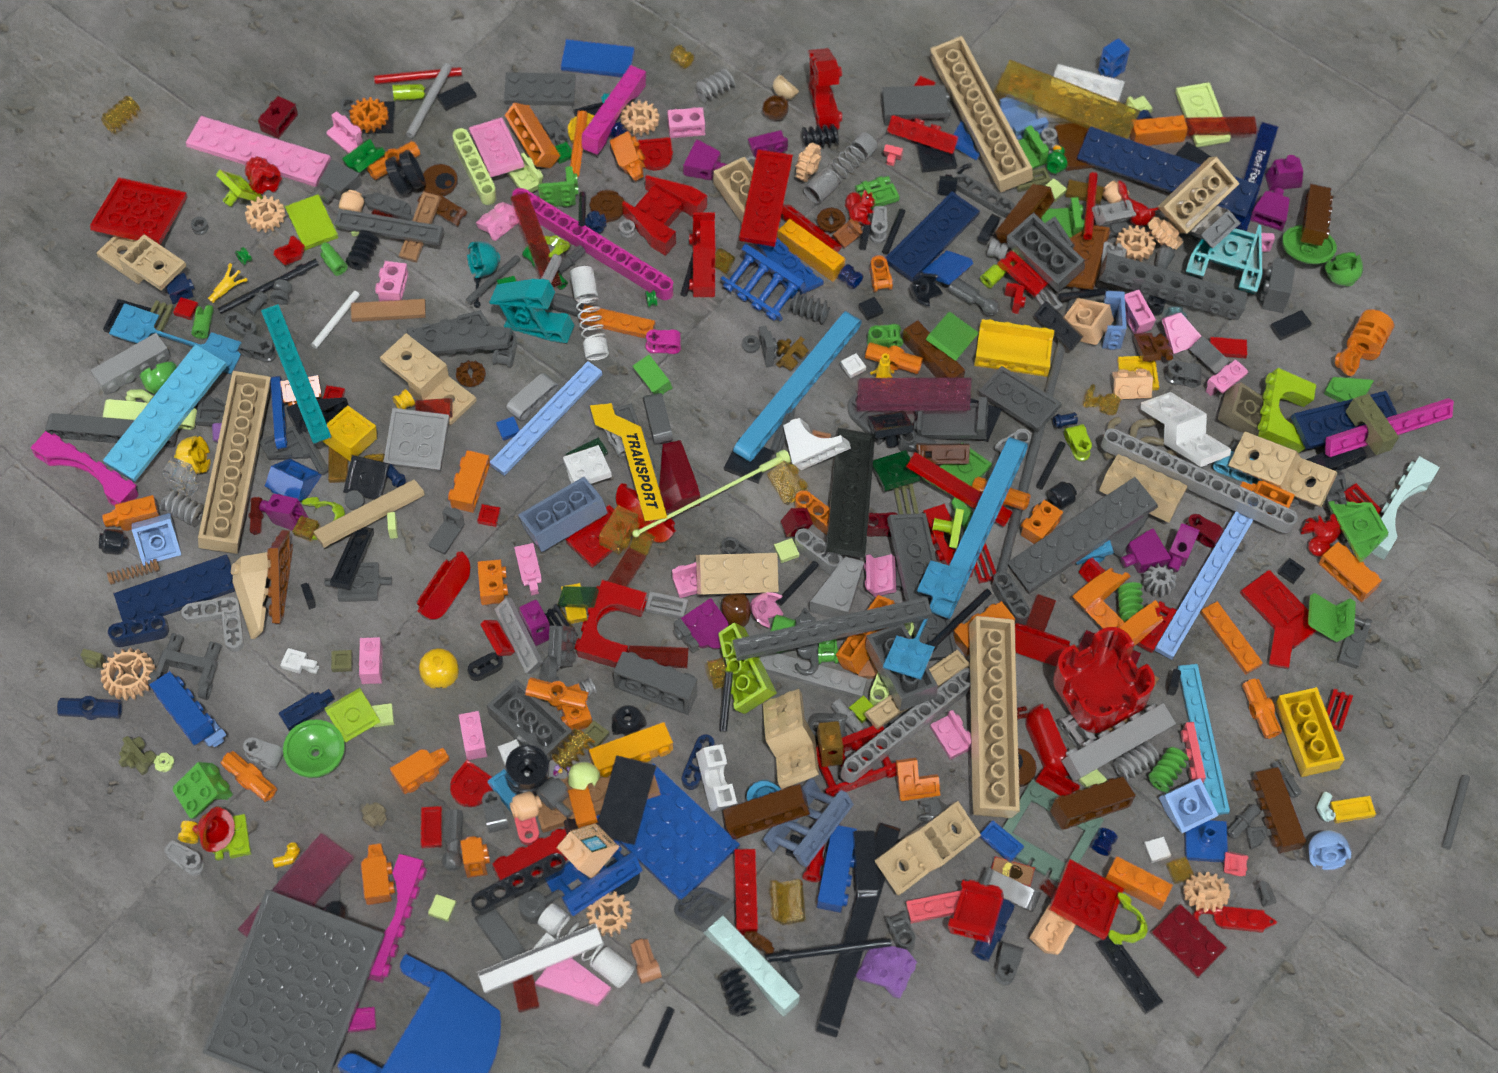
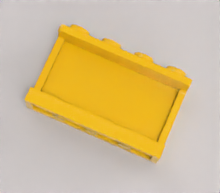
M982 319L974 366L999 369L1003 366L1011 372L1048 377L1054 330L1045 327L1038 328L1029 325Z

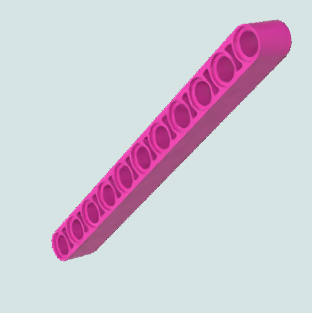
M517 188L513 191V206L517 211L575 247L583 246L588 255L648 292L655 290L656 297L662 300L672 298L673 281L670 277L590 228L579 226L577 220L528 190Z

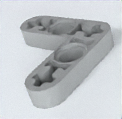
M225 597L189 603L182 608L181 614L187 623L222 619L224 640L227 648L232 652L240 651L243 648L244 636L241 610L236 598ZM229 604H233L231 610H228ZM210 606L216 607V611L212 614L205 612ZM191 610H193V612H194V613L192 614L193 616H189V615H188ZM232 620L238 622L235 628L227 627L228 622ZM232 634H235V637L237 639L235 645H232Z

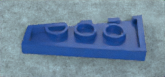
M778 238L775 247L757 244L764 256L805 282L807 288L803 293L823 285L824 281L814 275L813 270L800 262L801 259L796 255L794 256L789 251V248ZM782 281L781 283L786 290L788 283ZM798 290L792 293V295L790 296L791 299L798 292Z

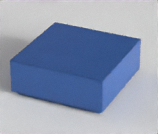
M514 416L496 422L503 441L513 438L520 431Z

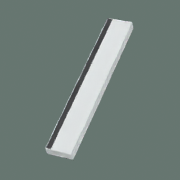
M595 923L477 973L483 990L487 993L601 946L604 943Z

